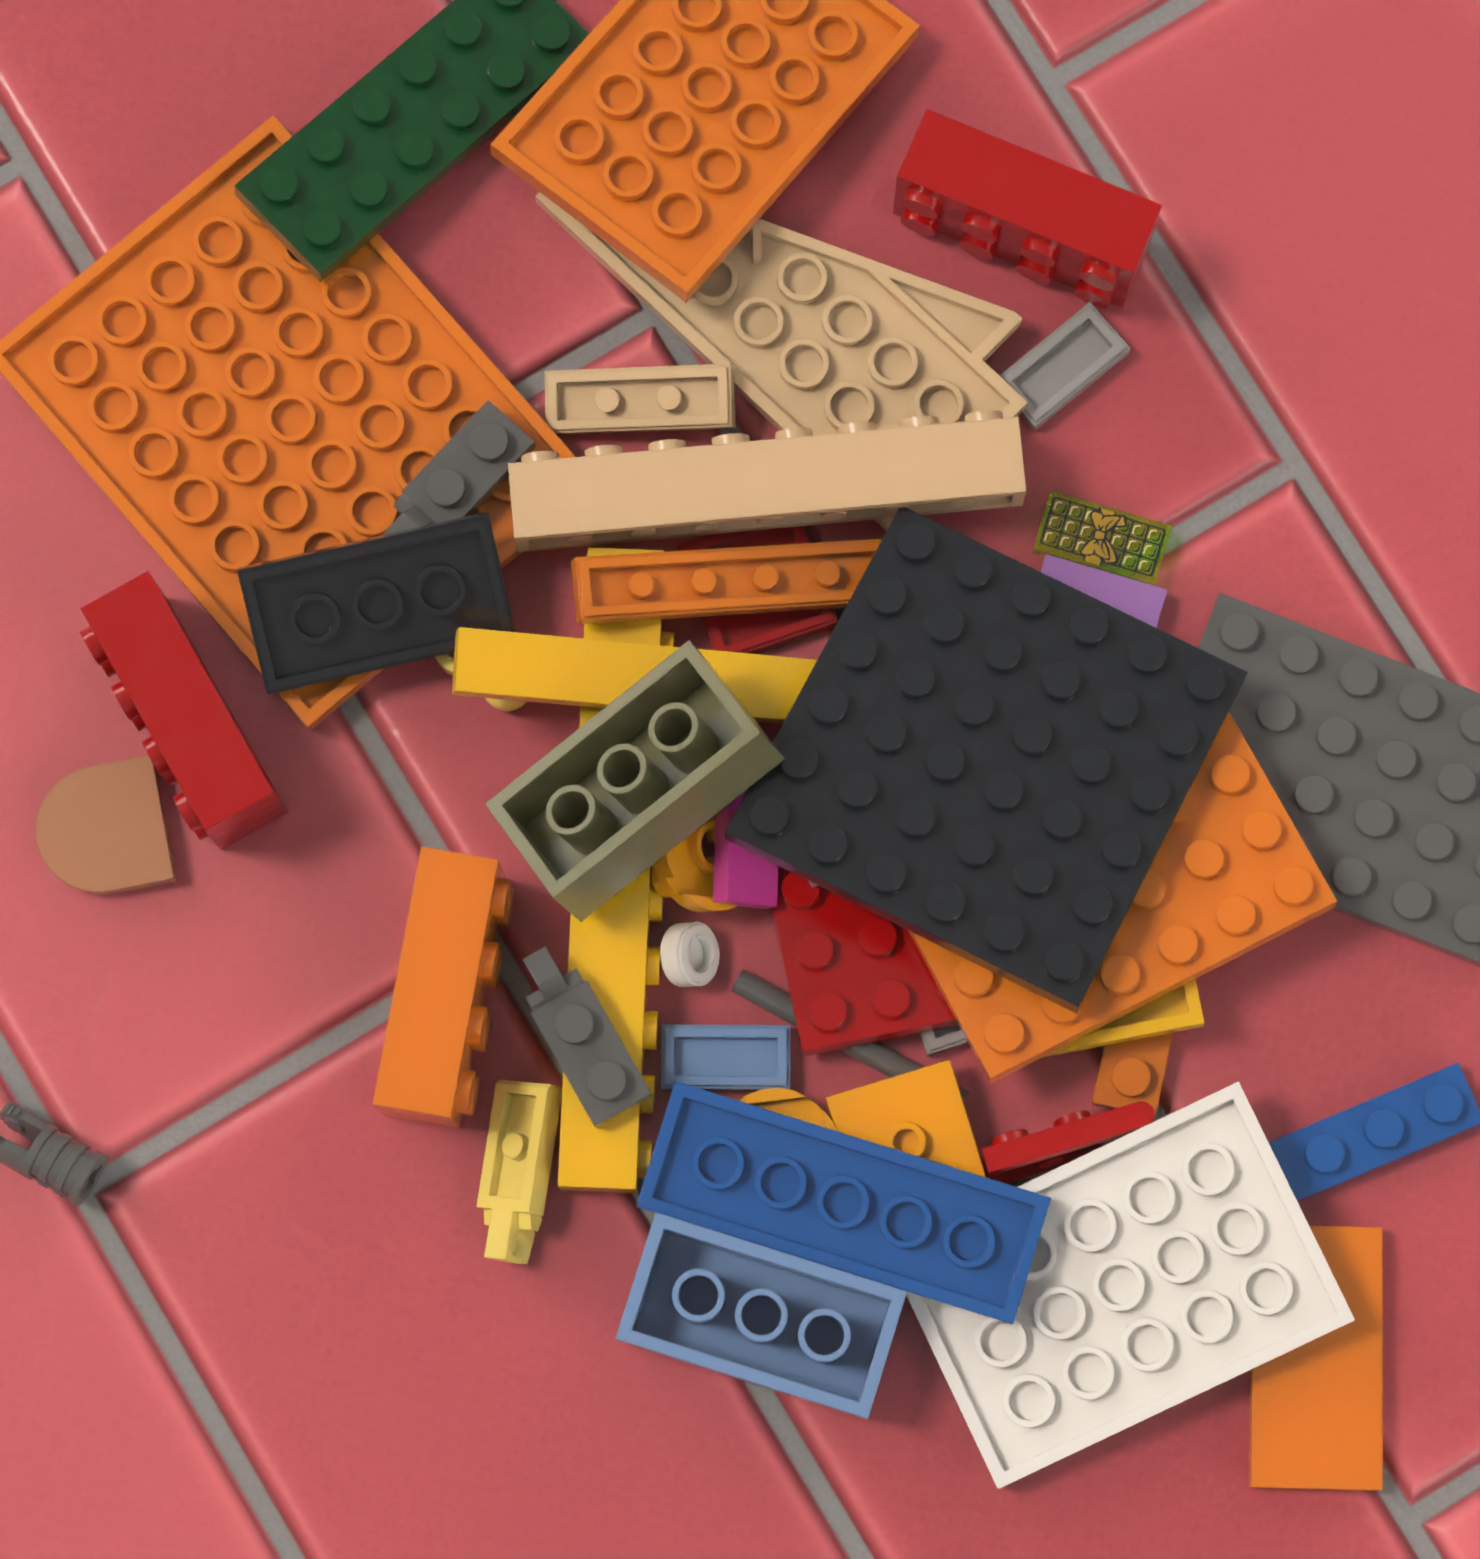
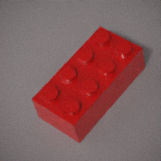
M926 108L897 175L893 214L902 217L901 223L916 233L934 236L936 232L958 240V246L972 256L984 260H992L995 255L1017 265L1016 270L1030 280L1049 284L1053 279L1075 288L1074 294L1086 303L1090 302L1092 305L1102 308L1108 307L1111 303L1123 308L1150 245L1162 205Z
M149 570L80 608L90 625L80 631L85 644L108 678L117 673L121 681L111 686V690L129 720H132L137 730L140 732L148 728L151 737L142 741V745L160 776L163 775L168 785L171 786L176 782L180 785L183 792L174 796L173 800L190 830H194L200 841L210 836L222 850L288 813L167 597Z

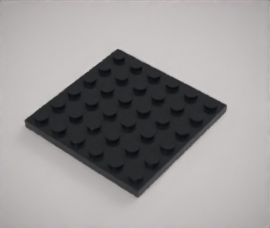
M901 507L892 520L773 742L785 759L748 788L725 831V839L1077 1013L1248 672L907 507Z

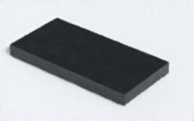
M488 512L252 564L237 569L267 695L455 652L456 630L459 627L516 632Z

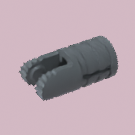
M8 1101L0 1112V1119L10 1129L20 1133L21 1136L33 1143L30 1149L26 1150L0 1136V1163L27 1179H34L39 1185L52 1189L55 1194L68 1198V1202L75 1206H80L97 1184L105 1168L107 1155L100 1151L91 1150L90 1146L75 1141L74 1137L61 1133L59 1128Z

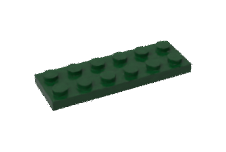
M453 0L235 184V196L319 282H322L518 114L589 33L556 0Z

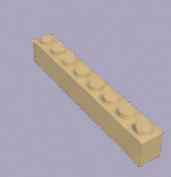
M983 410L967 414L965 422L940 424L938 417L918 416L903 420L901 422L902 427L876 430V424L873 422H853L838 427V433L813 435L812 429L798 427L777 431L775 439L750 441L747 434L731 433L716 436L711 439L712 445L686 447V441L666 439L650 443L648 451L623 453L621 446L600 445L586 449L585 456L560 458L559 453L555 451L526 453L521 456L522 462L508 463L513 530L517 551L525 552L894 518L901 507H907L921 515L1023 506L1026 495V483L1019 417L1003 418L1001 411Z

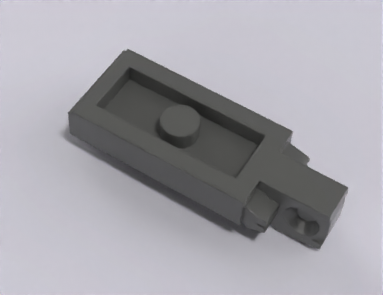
M487 400L401 491L402 495L393 505L401 515L383 535L473 515L509 477L508 463L522 462L521 456L534 450L536 447L535 441Z
M546 946L524 958L523 961L539 988L536 992L525 997L533 1010L530 1013L594 1127L600 1126L652 1096L588 981H583L577 968L562 976Z

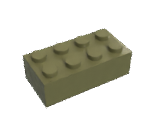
M688 640L485 803V805L553 899L582 922L785 758L717 670Z

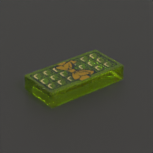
M1051 490L1032 554L1045 557L1046 554L1154 586L1172 526Z

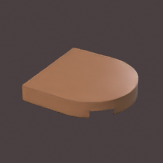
M148 755L79 769L65 776L48 792L38 812L36 840L45 864L65 884L88 894L108 895L176 882L157 770Z

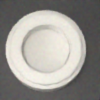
M701 922L676 923L669 927L662 938L660 946V961L668 980L678 987H693L706 985L713 979L720 959L719 945L713 931Z

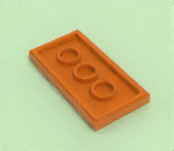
M1309 1226L1355 1320L1249 1370V1487L1383 1491L1382 1227Z

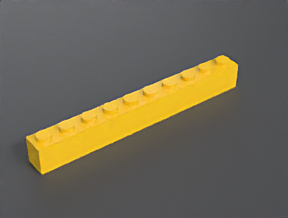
M588 547L587 556L664 552V550ZM663 619L584 624V639L674 647V632L663 631ZM580 706L579 728L604 708ZM652 866L582 922L572 914L570 915L568 973L577 968L583 981H588L652 1096L595 1128L563 1072L558 1187L561 1191L638 1194L639 1179H645L652 1157V1140H640L641 1114H654L655 1075H643L644 1049L656 1050L658 1032V1011H646L647 985L659 986L661 963L660 947H649L650 921L662 922L663 896L655 890L652 884Z

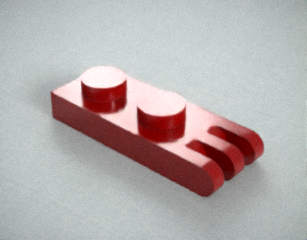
M1139 1101L1092 1116L1089 1111L1080 1110L1057 1118L1053 1122L1052 1128L1029 1134L1026 1129H1016L1002 1133L991 1140L992 1146L982 1148V1163L986 1176L989 1179L1008 1185L1039 1177L1153 1123L1154 1109L1149 1103Z

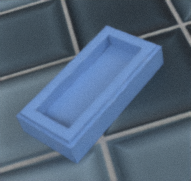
M662 1024L661 1090L672 1091L675 1081L706 1091H758L768 1088L790 1089V1025Z

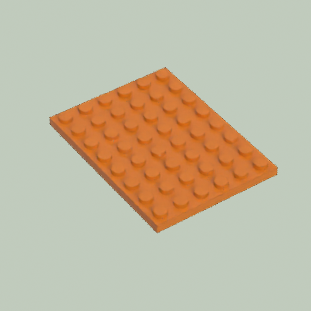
M274 115L0 340L1 375L261 675L262 672L237 573L239 567L383 535L401 515L393 506L402 495L401 491L487 400L535 441L536 447L532 452L555 451L559 453L560 458L576 457L379 234H376L322 282H319L235 196L234 185L292 137ZM509 477L473 514L489 513L501 569L522 553L517 551L514 539ZM383 669L277 693L311 731Z

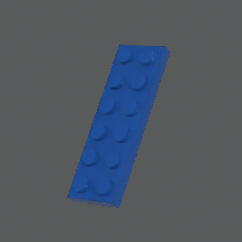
M675 1081L636 1207L1013 1324L1051 1198Z

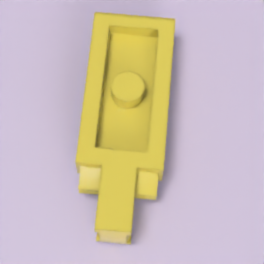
M498 1080L496 1082L476 1206L484 1209V1224L489 1226L485 1258L507 1263L528 1264L535 1237L534 1231L538 1232L542 1222L541 1216L544 1215L562 1099V1087L551 1084Z

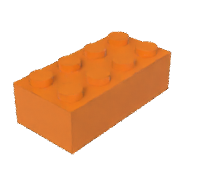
M421 846L373 1099V1105L384 1116L460 1129L462 1114L472 1116L474 1114L480 1077H475L476 1072L471 1070L474 1050L485 1052L491 1026V1014L487 1013V1007L483 1006L486 987L497 988L503 960V951L499 950V943L494 942L498 924L509 925L515 888L511 887V879L506 878L498 859Z

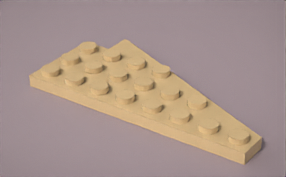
M539 192L535 196L536 204L707 364L734 365L735 390L779 431L803 427L812 429L813 435L838 433V427L853 422H873L876 424V430L902 427L901 422L903 420L918 416L938 417L940 424L965 422L967 414L983 410H998L1003 413V418L1018 417L1027 406L1028 402L985 363L1021 325L1022 317L1012 310L762 219L755 223L686 303ZM894 518L874 520L887 531Z

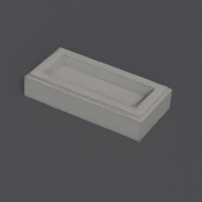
M1089 302L1003 372L1000 377L1028 402L1020 416L1035 431L1126 357L1131 348Z

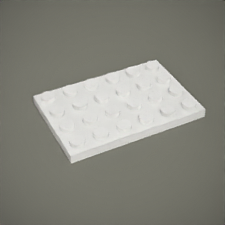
M1239 1082L1018 1186V1188L1050 1197L1051 1200L1013 1324L911 1292L906 1294L998 1489L1355 1320Z

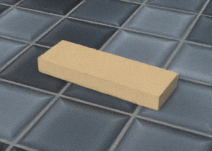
M732 364L544 371L546 424L556 435L736 428L734 365Z

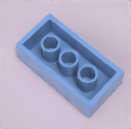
M655 1212L615 1339L637 1348L867 1420L907 1291Z

